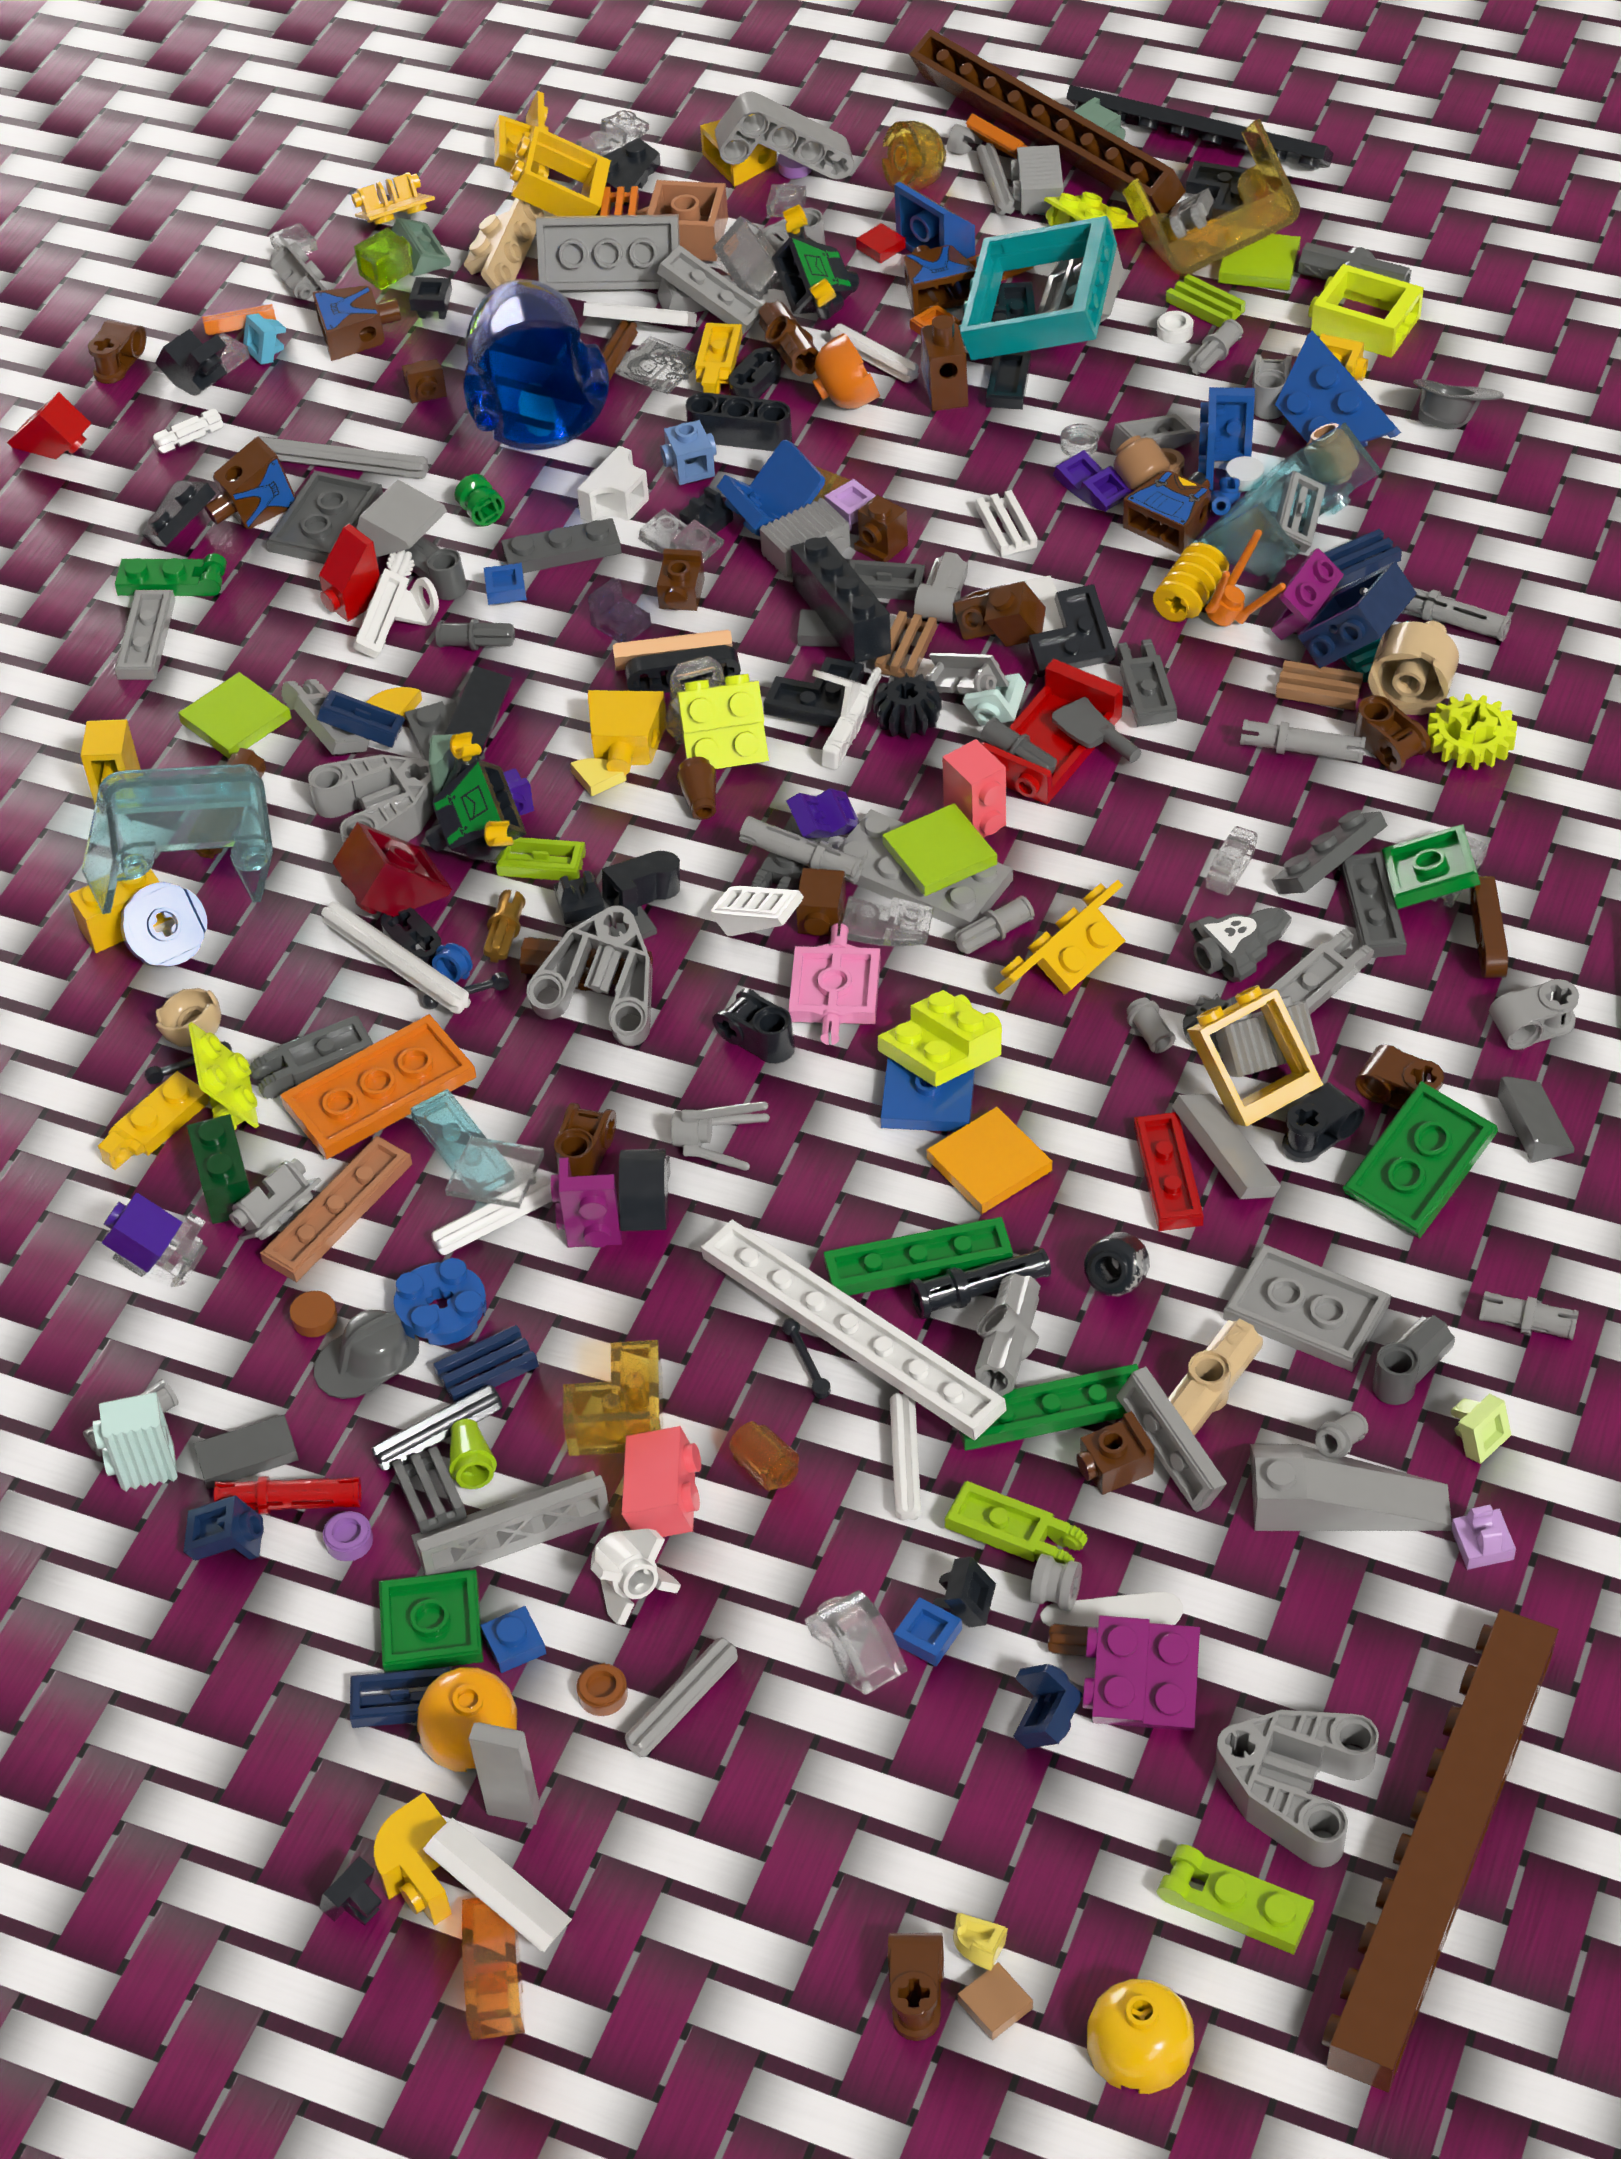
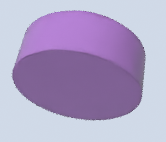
M782 154L778 156V171L786 178H803L812 171L811 168Z
M346 1511L334 1515L327 1521L323 1529V1539L328 1553L333 1558L340 1561H353L363 1557L370 1550L373 1543V1533L370 1523L364 1515L358 1512Z

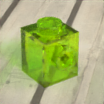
M385 228L354 246L359 275L380 290L413 272L411 258L413 252L410 243L406 238L400 237L389 228Z

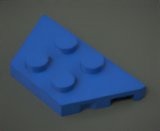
M1312 330L1307 335L1275 403L1277 408L1307 443L1311 439V434L1316 429L1330 423H1337L1339 426L1350 429L1358 448L1368 446V441L1386 435L1389 438L1398 436L1401 433L1400 430Z

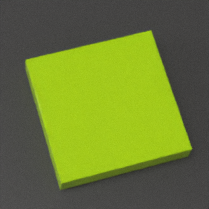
M1230 229L1219 270L1218 283L1290 290L1301 237Z
M240 672L178 712L180 722L228 759H230L233 753H237L240 748L248 749L291 719L290 709Z
M955 803L882 834L884 847L924 896L997 865V853Z

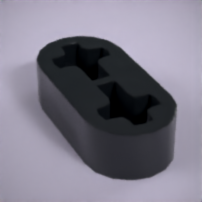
M768 347L752 351L730 374V395L759 399L781 375L779 352Z
M411 907L398 912L399 915L395 917L383 913L381 917L383 934L433 967L432 960L436 956V950L442 945L438 933ZM401 926H408L409 931L406 932ZM416 944H419L423 949L416 950Z

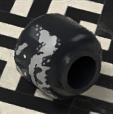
M1114 1232L1102 1237L1088 1249L1084 1259V1273L1089 1284L1096 1291L1107 1296H1121L1129 1293L1146 1278L1150 1268L1149 1254L1145 1245L1137 1237L1126 1232Z

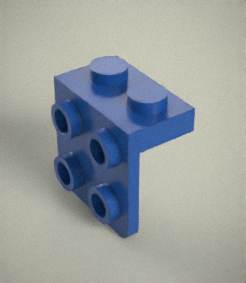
M1209 387L1208 402H1201L1198 472L1206 475V479L1210 482V491H1213L1214 461H1231L1241 456L1251 457L1255 388Z
M782 440L750 485L724 475L716 487L727 498L724 502L726 506L745 518L744 526L755 535L760 536L762 525L767 526L769 522L773 523L775 519L779 520L781 516L786 517L788 512L792 514L794 510L798 511L801 506L805 508L807 503L811 504L823 488L825 477L792 442Z

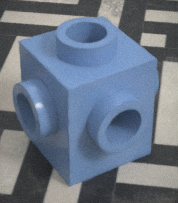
M700 420L664 428L665 444L660 445L662 461L665 467L671 466L679 485L715 476L713 457L717 454L715 440L712 433L706 434Z

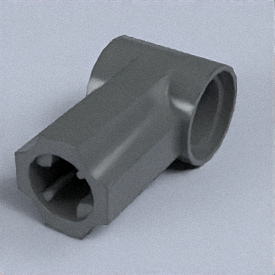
M421 537L410 549L405 550V552L409 551L412 553L411 560H414L415 564L412 567L413 572L421 578H428L432 582L439 599L453 600L461 597L466 592L467 582L460 554L456 550L450 548L440 549L424 537Z
M1434 1315L1428 1318L1422 1316L1397 1342L1388 1343L1380 1348L1377 1353L1372 1390L1379 1400L1391 1405H1400L1412 1399L1416 1384L1454 1346L1455 1336L1448 1329L1447 1323Z

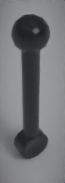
M498 972L492 976L491 980L466 986L463 989L469 994L490 988L501 991L508 988L510 981L506 973ZM427 994L423 997V1005L426 1008L434 1009L439 1005V1002Z
M221 1042V1044L232 1051V1047L228 1042ZM194 1056L163 1068L158 1066L148 1068L145 1071L148 1083L158 1084L163 1080L164 1076L195 1065Z
M792 1318L784 1320L782 1330L786 1335L791 1336L813 1381V1395L819 1399L828 1397L831 1392L830 1382L825 1378H821L799 1334L800 1323Z

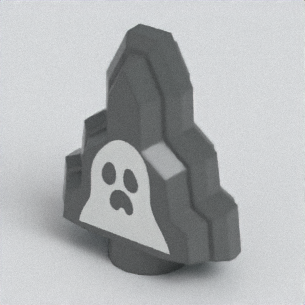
M1277 907L1262 909L1248 916L1232 913L1219 919L1207 916L1190 923L1189 928L1196 942L1193 946L1195 959L1207 974H1212L1219 970L1231 982H1241L1256 972V963L1267 956V945L1282 937L1291 924L1292 917L1283 908Z

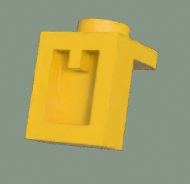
M1321 334L1320 340L1356 381H1363L1368 367V359L1363 358L1364 343Z

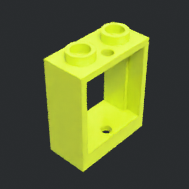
M1342 264L1334 277L1330 276L1327 279L1320 296H1315L1311 301L1308 311L1309 318H1312L1311 331L1313 330L1317 336L1326 334L1363 342L1364 350L1392 358L1421 317L1424 287ZM1343 298H1347L1390 312L1385 319H1381L1338 306Z

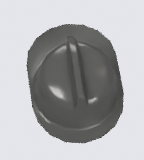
M1415 379L1413 381L1416 386L1421 388L1419 420L1422 423L1443 429H1455L1469 422L1481 400H1495L1504 397L1502 392L1493 389L1451 386L1424 379Z
M367 1310L360 1312L348 1322L344 1333L331 1341L314 1363V1377L318 1387L327 1395L340 1399L357 1398L366 1394L414 1363L419 1354V1339L415 1334V1340L406 1335L400 1317L395 1311Z

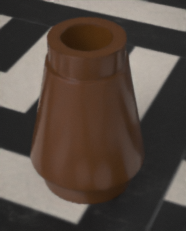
M704 757L688 758L679 765L676 780L692 812V816L699 820L711 818L716 813V769Z

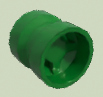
M471 474L466 476L455 489V500L467 511V514L476 525H491L504 512L505 502L496 490L492 489V485L483 475Z

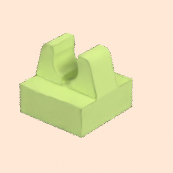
M1490 1393L1481 1402L1464 1398L1451 1409V1415L1461 1419L1458 1422L1459 1425L1454 1429L1455 1433L1462 1438L1466 1457L1480 1464L1511 1436L1505 1401Z

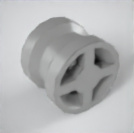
M1041 1554L1033 1573L1030 1590L1031 1602L1043 1604L1046 1601L1057 1603L1060 1609L1071 1611L1079 1592L1082 1564L1072 1560L1066 1564L1058 1563L1054 1560L1053 1556Z

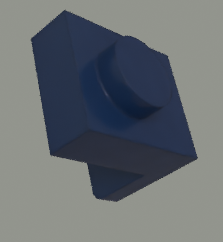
M1043 1664L1021 1668L1016 1676V1680L1033 1695V1698L1013 1737L1026 1749L1059 1744L1071 1728L1070 1720L1083 1694L1068 1681L1067 1674L1056 1666Z

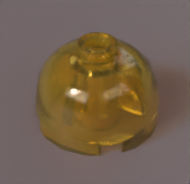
M919 121L895 122L888 129L884 137L882 147H888L887 158H882V168L891 188L895 189L894 185L901 182L919 191L927 189L939 179L946 162V150L940 135L935 129Z

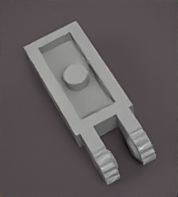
M1208 188L1175 205L1169 218L1171 228L1178 239L1187 235L1186 230L1195 227L1201 229L1207 225L1205 216L1209 214V210L1214 202Z
M317 679L304 681L303 688L300 685L298 686L296 681H286L283 683L281 696L284 703H287V707L290 710H295L332 755H345L347 753L364 752L367 750L369 739L317 720L319 710L329 693L322 684H319Z
M1345 928L1327 943L1323 941L1269 989H1277L1280 997L1291 996L1293 1002H1307L1308 1010L1311 1014L1368 964L1373 957L1374 950L1368 945H1363L1349 958L1345 959L1340 954L1350 946L1354 938V934Z

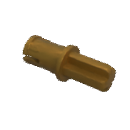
M508 889L501 892L495 914L490 916L487 922L489 933L483 953L485 956L490 957V962L498 963L499 960L507 959L512 941L519 935L521 929L519 919L526 901L524 896L518 891L515 892L512 903L509 902L512 890Z

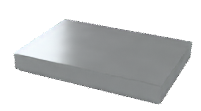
M1263 1244L1226 1305L1223 1319L1226 1321H1237L1240 1318L1253 1325L1258 1334L1352 1372L1389 1307L1391 1295Z

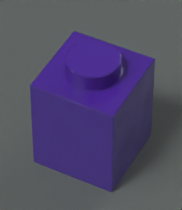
M136 1192L127 1205L118 1201L103 1223L110 1230L102 1244L148 1273L160 1259L183 1222Z

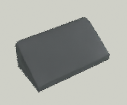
M1501 1077L1498 1098L1531 1163L1574 1153L1575 1148L1541 1083L1514 1077Z

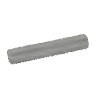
M992 143L980 144L977 148V158L996 212L1002 216L1006 213L1012 214L1015 210V201L995 146Z
M717 1638L625 1734L627 1747L639 1757L647 1756L737 1661L736 1647L725 1638Z

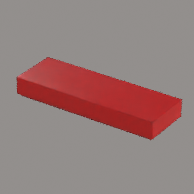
M1176 1112L1134 1117V1131L1158 1232L1203 1226L1204 1215L1179 1116Z

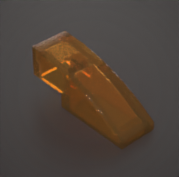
M478 1897L463 1899L462 1952L466 2021L471 2039L473 2041L525 2033L518 1931Z

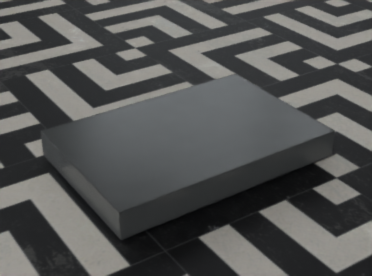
M314 470L267 539L268 552L325 564L343 527L350 523L357 528L359 516L383 494L382 485Z

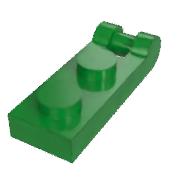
M215 553L208 554L204 559H121L115 581L117 596H134L135 590H173L174 596H215L221 590V576L225 573L227 561L223 556Z

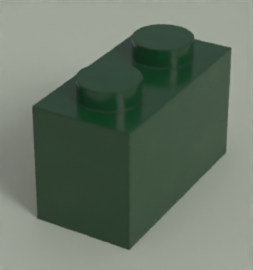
M230 1114L187 1125L212 1224L230 1220L229 1215L233 1212L232 1206L251 1191Z

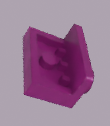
M1316 548L1309 554L1286 585V589L1279 595V599L1287 608L1271 628V631L1281 641L1294 632L1298 635L1301 633L1315 614L1333 595L1331 592L1344 576L1319 548Z
M569 1157L559 1158V1174L551 1175L552 1202H560L556 1203L555 1206L557 1230H565L568 1248L588 1246L600 1248L606 1245H622L620 1213L614 1174L572 1177Z

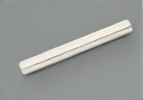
M331 902L328 907L322 909L321 914L324 916L323 921L325 924L451 1012L460 1014L464 1008L470 1006L469 993L340 903Z

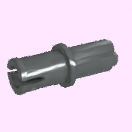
M472 619L470 623L438 622L436 626V643L439 647L470 646L472 650H478L480 646L510 647L515 640L514 626L510 623H479L478 619Z
M992 717L984 726L980 734V739L1049 769L1051 773L1056 769V758L1030 742L1029 735L1018 734L1001 723L996 717Z

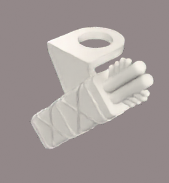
M403 550L397 553H390L389 562H386L388 569H384L378 580L375 593L354 640L353 647L355 650L377 658L384 647L386 637L394 620L423 626L431 625L439 609L438 595L434 585L426 577L417 579L411 590H407L409 579L406 576L411 575L410 571H413L412 567L415 566L414 560H411V552ZM423 587L429 595L430 606H428L424 599Z
M876 667L873 670L866 685L823 671L813 670L812 676L845 686L841 716L823 747L822 766L836 770L841 765L847 750L852 745V741L860 731L864 719L867 718V714L871 711L874 690L881 679V668Z

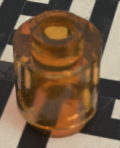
M751 1421L741 1426L731 1438L729 1449L733 1453L734 1461L766 1490L785 1488L797 1476L798 1453L768 1426L758 1425L756 1422Z

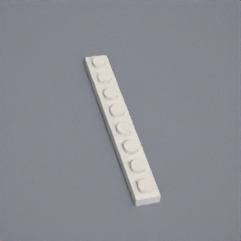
M733 1219L701 1246L704 1260L974 1441L1006 1411L1005 1398Z

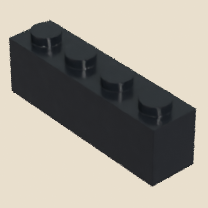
M827 536L810 538L803 543L792 545L793 586L811 609L817 612L827 629L852 661L856 664L891 654L890 613Z

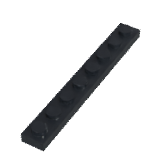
M1073 85L1069 86L1066 99L1075 106L1074 110L1096 97L1100 99L1101 106L1121 116V123H1125L1126 119L1138 121L1137 125L1139 127L1152 131H1157L1158 126L1169 128L1170 134L1186 139L1189 138L1190 134L1202 136V142L1214 146H1221L1223 141L1234 144L1233 149L1247 154H1253L1254 149L1266 152V157L1276 161L1285 162L1286 157L1298 159L1300 166L1317 170L1319 165L1330 167L1334 155L1325 145Z

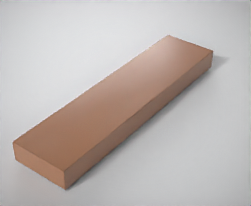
M376 1136L260 1253L262 1262L297 1283L412 1165L411 1155Z

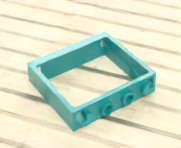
M1107 216L984 238L980 255L976 257L977 267L975 274L970 280V294L968 300L964 303L963 321L959 325L963 344L966 346L971 360L1096 340L1117 248V242ZM1084 257L1072 308L991 322L1004 271Z

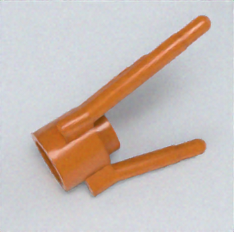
M1260 529L1255 530L1231 575L1229 571L1222 573L1212 599L1205 607L1208 617L1220 626H1230L1235 620L1243 624L1250 614L1286 589V584L1280 583L1245 607V595L1241 589L1235 586L1262 536V530Z

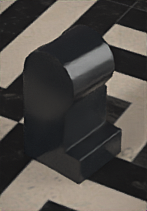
M654 851L602 868V898L610 907L623 906L627 908L634 917L638 916L639 906L653 902L655 899L665 900L672 898L680 891V859L672 852Z

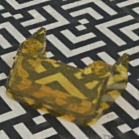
M1260 118L1253 121L1242 132L1243 138L1256 163L1255 166L1244 171L1238 180L1237 188L1244 204L1207 221L1205 227L1200 229L1195 227L1187 231L1186 236L1178 239L1171 228L1170 215L1165 213L1155 214L1139 178L1133 180L1122 191L1145 241L1174 273L1182 276L1191 275L1288 227L1297 219L1300 212L1298 199Z

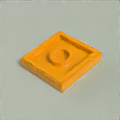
M995 1107L926 1149L927 1160L981 1214L1051 1172L1053 1161L998 1107Z

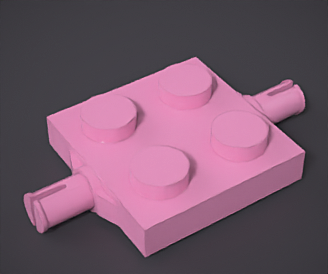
M838 923L831 927L830 944L817 947L795 946L788 1010L792 1022L823 1023L820 1039L826 1045H829L830 1032L831 1044L834 1045L839 1042L840 1024L876 1023L881 962L880 948H858L847 944L849 928L841 924L839 936Z

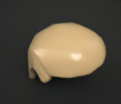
M200 988L183 989L169 997L163 1007L156 1010L158 1023L155 1026L167 1041L179 1047H192L188 1024L192 1022L206 1033L211 1032L215 1034L221 1020L219 1002L210 990L206 991Z

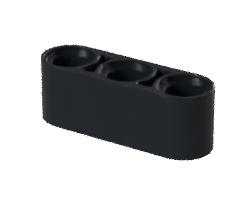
M697 393L686 400L687 422L700 420L706 434L712 433L716 445L775 451L782 440L792 442L791 410L784 402L714 393Z

